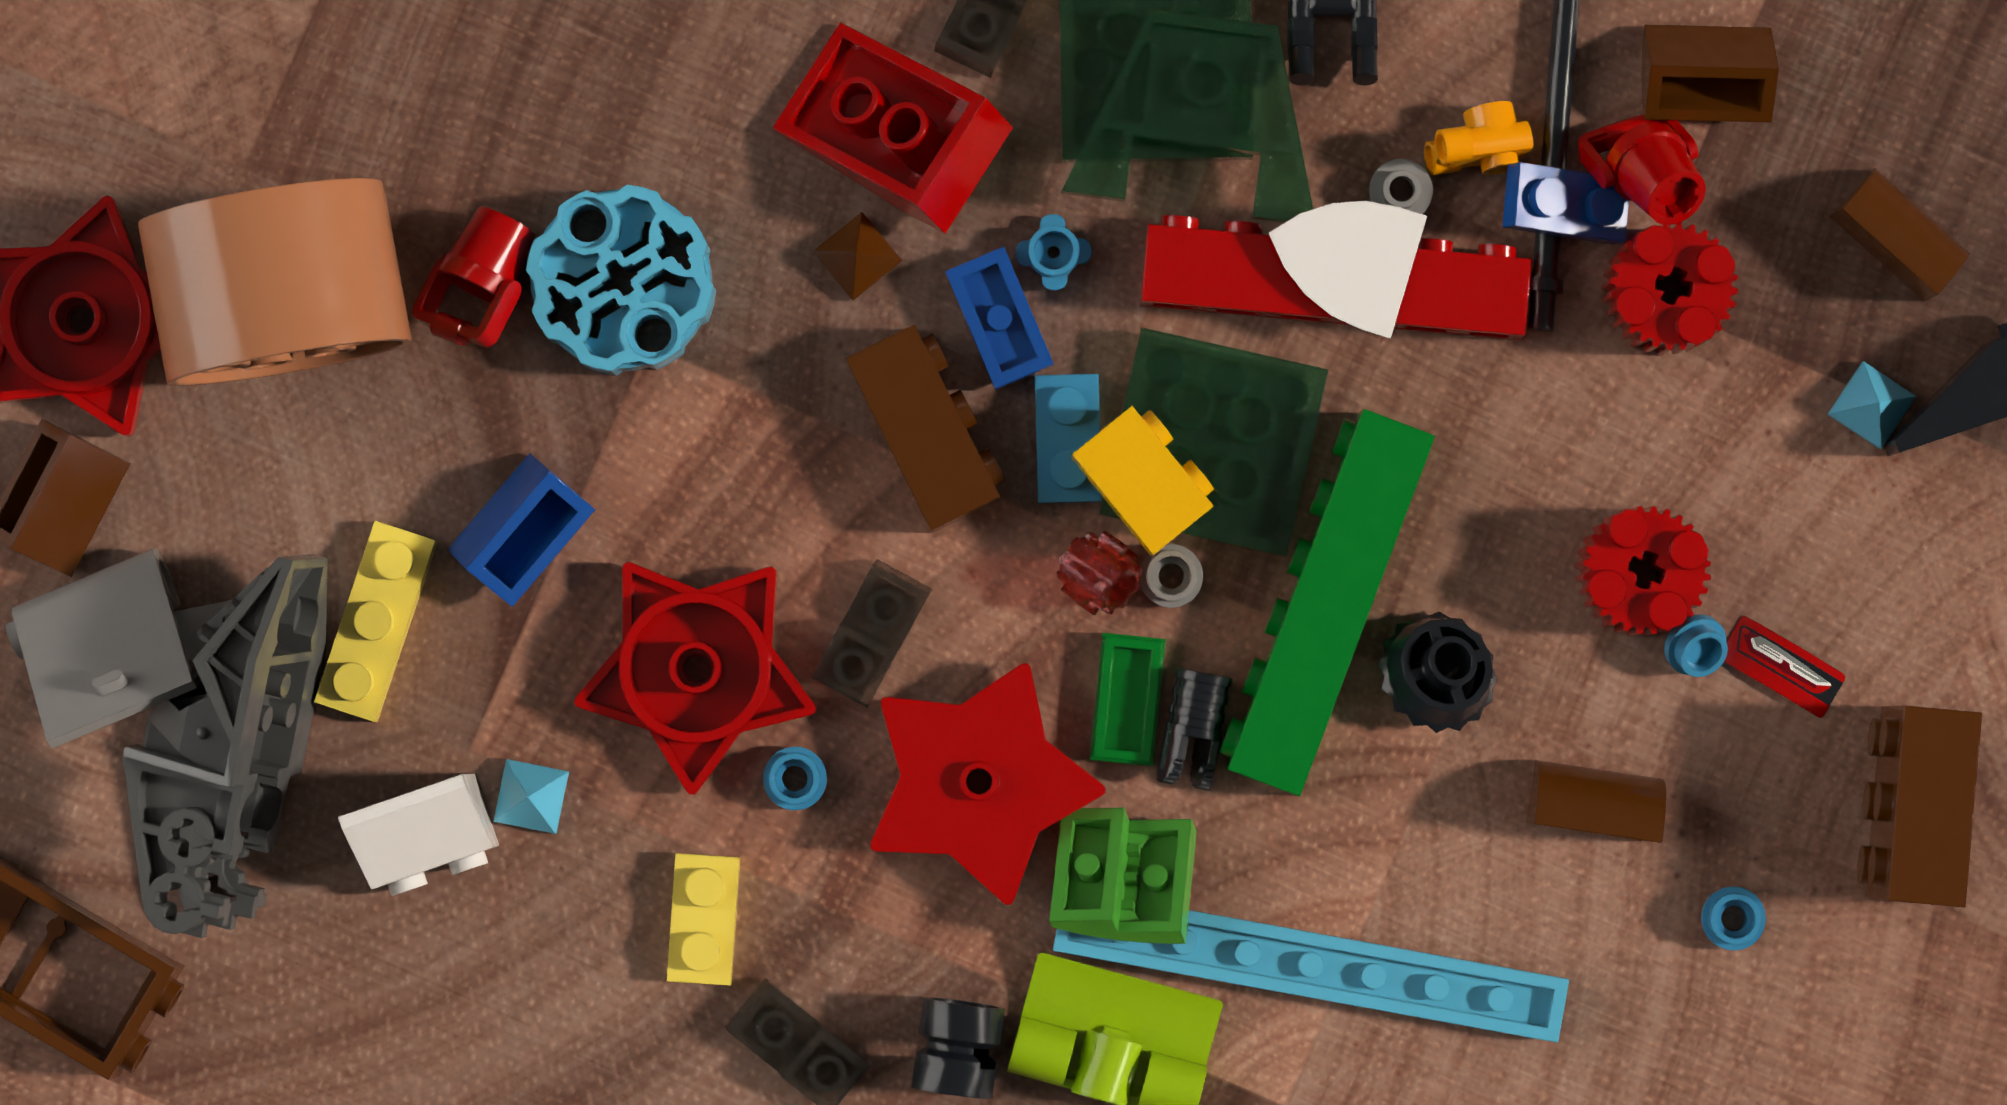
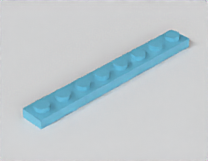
M1189 910L1186 944L1120 941L1072 933L1057 928L1053 944V951L1557 1043L1559 1041L1569 979L1194 910Z

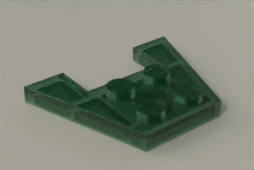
M1150 9L1067 178L1061 194L1125 202L1133 139L1259 155L1251 219L1285 223L1300 213L1313 210L1278 26Z

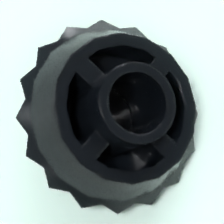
M1436 612L1432 615L1416 613L1409 622L1396 624L1394 635L1383 642L1385 655L1378 664L1384 675L1382 690L1392 697L1394 711L1407 714L1413 726L1427 725L1435 733L1446 728L1460 731L1468 721L1479 720L1483 708L1493 702L1492 688L1497 681V676L1493 669V654L1486 647L1481 634L1469 628L1463 619L1450 618L1441 612Z

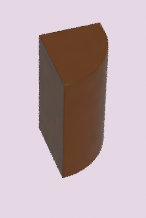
M1644 24L1641 70L1644 119L1772 123L1779 65L1771 28Z
M1876 168L1867 174L1829 216L1923 302L1938 295L1956 275L1970 255L1967 250Z
M41 419L0 498V543L72 577L130 463L59 426Z
M1535 760L1526 823L1662 843L1666 813V785L1664 779Z

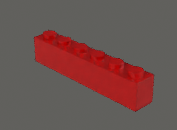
M1162 215L1160 225L1148 224L1140 306L1350 325L1328 314L1303 293L1284 268L1270 236L1262 234V224L1246 221H1225L1224 231L1199 229L1198 218L1179 215ZM1420 239L1394 329L1520 340L1525 336L1532 259L1517 258V247L1479 244L1478 254L1452 252L1453 242L1449 240Z

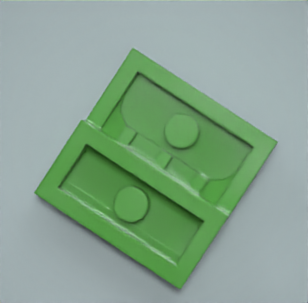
M1124 807L1080 808L1061 819L1049 918L1051 926L1072 933L1112 940L1186 944L1197 835L1193 820H1129Z

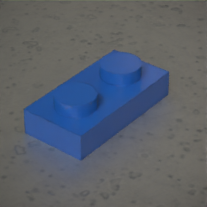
M1523 162L1508 164L1502 228L1610 245L1622 244L1626 241L1629 200H1625L1613 186L1603 189L1590 173Z
M1004 247L945 271L995 390L1054 366Z

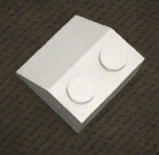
M461 774L338 817L344 835L370 888L375 889L388 885L391 896L428 884L424 874L425 871L448 864L451 874L455 875L487 864L488 860L485 851L499 846L475 774Z

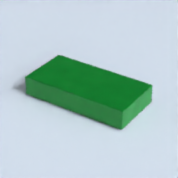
M1102 633L1089 760L1153 766L1166 639Z

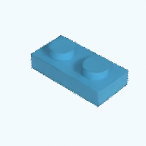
M1099 374L1035 375L1038 504L1102 502L1101 494L1071 459L1075 451L1100 432Z

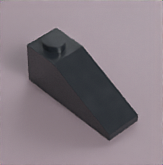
M2007 323L1997 326L2001 338L1983 344L1885 443L1884 447L1887 456L2007 417Z

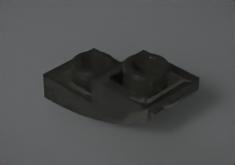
M957 0L936 42L934 51L991 78L1029 0Z
M876 559L811 678L868 708L927 601L932 588Z
M767 978L762 981L725 1026L732 1036L777 1070L783 1079L816 1105H838L870 1066L866 1060Z

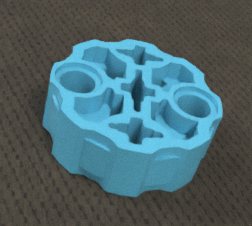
M628 184L617 190H606L597 193L588 190L583 191L561 204L558 208L557 216L548 225L544 233L533 241L526 267L531 280V292L534 302L532 313L546 337L553 344L560 345L569 354L579 359L585 368L615 376L623 371H636L645 368L658 370L681 357L685 352L686 345L695 336L701 325L709 322L716 297L709 260L711 250L694 220L689 216H684L674 206L664 201L656 191ZM587 210H597L603 213L606 218V229L603 235L592 242H582L576 239L573 234V223L576 217ZM645 222L651 223L649 244L625 257L623 255L624 251L642 241V231ZM665 227L670 228L672 233H675L680 240H687L690 237L693 239L694 242L686 247L689 256L687 259L691 264L690 269H684L682 264H678L677 260L672 256L662 260L660 255L668 249L667 243L664 240L666 237L663 233ZM619 265L627 273L634 270L638 271V274L630 280L634 290L625 296L618 289H612L609 292L605 291L606 287L613 282L610 271ZM595 268L600 272L576 287L566 281L557 279L559 273L568 274L578 279ZM666 275L686 282L685 287H679L665 281L647 293L644 290L645 287ZM558 291L572 305L579 302L582 303L583 307L575 313L576 319L579 322L577 325L580 328L578 335L562 321L552 324L551 319L559 313L555 305L557 303L554 298L555 292ZM619 304L621 308L601 319V329L598 338H593L595 317ZM651 319H662L668 322L671 328V339L668 345L663 350L657 352H647L641 349L637 342V333L640 326Z

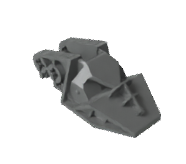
M315 554L278 557L269 568H266L211 620L203 624L197 633L199 639L205 643V646L192 660L195 665L192 669V674L197 688L156 705L147 719L143 745L137 744L124 747L123 762L143 909L151 924L164 933H183L203 938L207 935L208 925L232 930L235 929L237 916L250 919L256 918L257 908L265 906L267 896L264 893L265 888L249 885L245 872L236 866V860L248 857L251 849L264 853L272 852L273 845L277 844L290 776L302 773L315 707L314 700L318 691L326 652L328 557ZM240 831L249 833V835L242 836ZM217 876H219L218 886L227 890L228 894L236 895L237 897L230 898L210 892V881L216 880ZM179 889L180 899L185 910L179 911L176 915L177 906L175 903L167 901L168 891Z

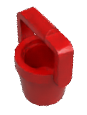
M1644 114L1584 133L1578 139L1579 160L1603 189L1613 186L1625 200L1633 201L1659 224H1678L1688 219L1699 209L1705 198L1706 185L1704 179L1692 161L1697 159L1699 155L1697 144L1678 120L1644 119ZM1610 151L1606 161L1599 154Z
M478 207L450 251L444 253L436 261L413 306V316L429 327L433 336L462 346L473 343L488 348L494 345L520 298L522 287L519 279L536 237L535 233L505 214L487 207ZM450 284L490 303L478 328L474 327L472 322L444 312L436 313Z

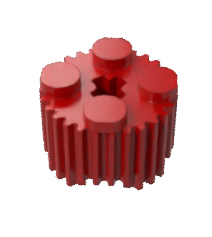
M1682 222L1671 227L1663 224L1659 226L1652 225L1629 239L1618 249L1619 252L1609 260L1608 263L1611 267L1604 271L1603 274L1608 280L1601 285V290L1607 292V295L1603 298V303L1610 304L1611 308L1606 314L1607 316L1615 317L1616 320L1612 326L1614 329L1619 327L1623 329L1621 334L1623 339L1627 337L1632 339L1631 347L1635 348L1641 344L1643 345L1644 353H1649L1655 349L1657 356H1662L1669 351L1673 355L1683 350L1687 352L1710 340L1714 334L1723 329L1721 324L1730 319L1731 316L1728 314V311L1736 306L1731 297L1738 294V289L1732 286V283L1738 279V275L1733 274L1736 263L1728 248L1718 245L1719 240L1717 238L1711 241L1707 239L1708 231L1703 230L1698 234L1696 233V225L1693 224L1683 229ZM1669 275H1672L1679 281L1678 286H1682L1683 296H1679L1670 304H1667L1661 300L1664 291L1655 289L1656 280L1662 281Z
M1637 506L1604 518V523L1595 525L1592 528L1595 534L1583 538L1582 541L1586 547L1578 549L1576 553L1582 559L1574 563V568L1580 570V575L1576 576L1575 579L1577 582L1583 583V587L1578 590L1579 595L1587 596L1588 599L1584 605L1586 608L1591 606L1595 608L1592 616L1594 618L1602 617V626H1614V632H1627L1628 636L1653 635L1670 631V629L1682 625L1686 618H1691L1694 615L1691 608L1702 605L1703 602L1698 597L1708 592L1703 583L1704 581L1711 580V575L1705 573V568L1711 566V561L1707 560L1709 549L1702 535L1692 531L1694 526L1691 523L1687 525L1682 524L1683 517L1681 515L1670 517L1669 509L1657 511V506H1650L1645 509L1642 506ZM1643 555L1651 559L1650 567L1656 570L1655 580L1645 582L1644 589L1635 585L1637 575L1628 570L1629 562L1631 560L1635 562L1642 560Z

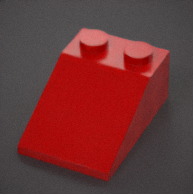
M841 22L772 127L778 134L897 209L944 234L950 228L1013 129L986 97Z

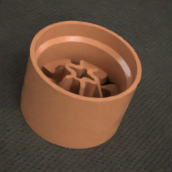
M372 178L332 179L244 191L166 209L149 215L138 222L167 385H206L286 374L358 360L396 350L412 343L385 189L381 180Z

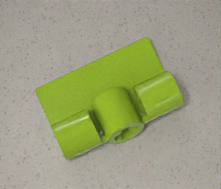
M1040 953L1034 966L1007 1072L1072 1089L1071 1093L1114 1105H1199L1207 1073L1206 1064L1223 1003L1214 998L1054 955Z

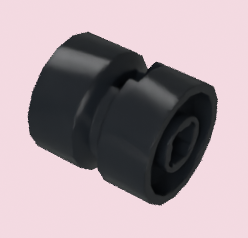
M924 997L919 1034L927 1040V1045L916 1051L911 1087L946 1095L992 1099L997 1062L989 1056V1050L1000 1045L1005 1008L962 1000Z

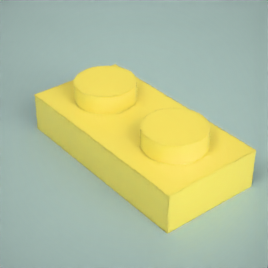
M675 853L667 981L732 985L740 857Z

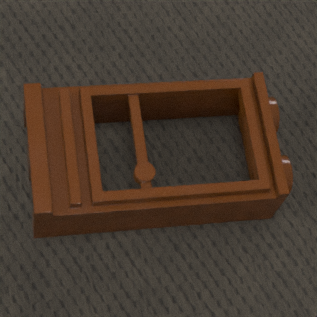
M0 856V946L29 898L58 914L57 918L48 922L46 928L48 933L13 992L10 993L0 987V1016L107 1080L120 1076L123 1069L132 1074L151 1045L152 1040L145 1037L144 1034L155 1015L158 1014L165 1018L176 1004L185 985L177 981V978L185 966L13 866ZM67 920L151 969L105 1048L21 999L56 938L63 936L67 932Z

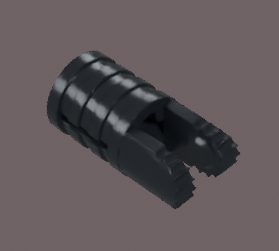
M1176 668V684L1172 690L1173 699L1172 704L1169 706V721H1166L1156 780L1168 784L1176 783V780H1179V776L1182 774L1183 761H1185L1189 736L1196 738L1192 754V766H1190V781L1194 788L1209 791L1213 786L1223 733L1221 732V727L1225 721V706L1228 705V690L1232 686L1233 678Z

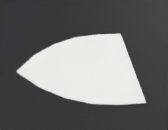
M1370 201L1331 203L1300 213L1269 232V236L1284 268L1307 297L1331 316L1361 330L1391 339L1427 219L1426 215L1397 206Z

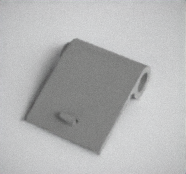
M156 548L12 607L14 621L5 624L6 632L19 659L24 658L46 741L51 749L197 688L173 610L180 607L179 595L170 571Z

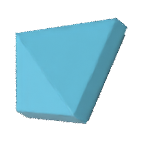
M1862 361L1827 415L1878 449H1882L1916 396Z
M506 759L493 822L557 834L569 771Z

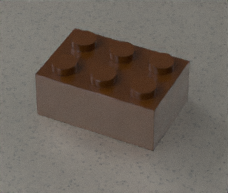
M1906 705L1881 706L1880 718H1872L1868 734L1869 756L1877 757L1875 782H1866L1862 803L1863 819L1871 820L1869 846L1862 845L1860 847L1857 861V881L1859 884H1866L1865 897L1966 908L1982 723L1981 712Z

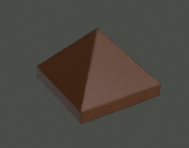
M860 212L813 251L852 301L902 262L863 212Z

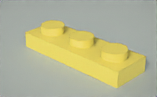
M374 521L314 700L315 703L372 722H378L438 541Z

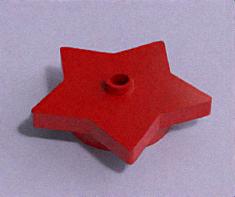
M106 195L50 246L0 248V404L64 396L118 433L127 437L133 436L149 361L161 352L147 272L141 268L118 203L113 197ZM81 309H89L94 314L93 324L85 333L77 332L72 325L74 314Z
M626 562L623 564L622 642L574 699L575 706L648 730L688 794H697L741 733L816 713L817 708L814 702L773 648L777 570L772 566L702 589H696L634 563ZM694 656H702L710 664V673L704 680L694 681L686 673V664Z
M1027 663L1020 664L961 705L894 697H883L880 701L899 768L900 778L873 835L870 848L877 852L950 854L1005 905H1011L1016 897L1039 832L1106 793V788L1102 783L1046 740L1031 667ZM974 769H984L992 778L990 789L983 794H975L967 787L966 778Z

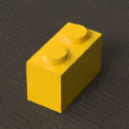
M1131 406L1075 451L1071 459L1152 557L1212 509L1213 504L1206 496L1214 488L1192 460L1187 461L1181 466L1166 448V445L1174 439L1151 410L1140 416L1136 409Z

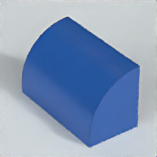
M529 453L447 550L467 571L513 607L596 509Z

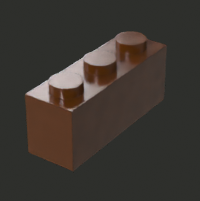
M914 324L845 358L931 533L1000 500V495L995 486L1006 481L989 447L979 452L977 451L967 431L968 428L976 425L977 421L961 390L949 395L938 373L949 367L933 333L921 338Z

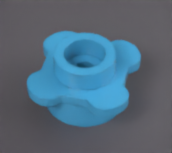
M1049 214L1041 219L1040 229L1030 240L1021 241L1017 245L1015 255L1020 265L1031 266L1042 277V284L1046 289L1056 291L1066 286L1068 274L1078 264H1086L1090 260L1092 248L1086 239L1076 238L1069 229L1065 228L1063 217L1057 214ZM1055 246L1059 249L1060 254L1057 258H1050L1047 251L1050 247Z

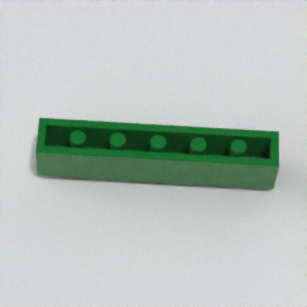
M1362 409L1359 412L1356 422L1344 418L1331 454L1342 458L1333 481L1325 478L1321 479L1309 510V514L1319 517L1312 539L1308 541L1299 538L1286 572L1297 577L1289 600L1286 601L1277 597L1264 630L1265 634L1274 637L1266 661L1254 657L1241 693L1252 697L1243 721L1232 717L1224 735L1219 753L1229 756L1225 767L1226 770L1292 795L1301 796L1435 435L1366 409Z

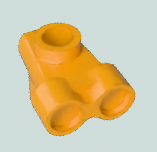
M1496 101L1481 104L1463 113L1465 126L1438 129L1435 134V140L1425 142L1424 161L1426 169L1431 176L1460 172L1462 168L1479 165L1483 175L1490 176L1507 173L1508 164L1519 163L1518 159L1524 158L1533 149L1532 131L1528 121H1516L1512 102Z

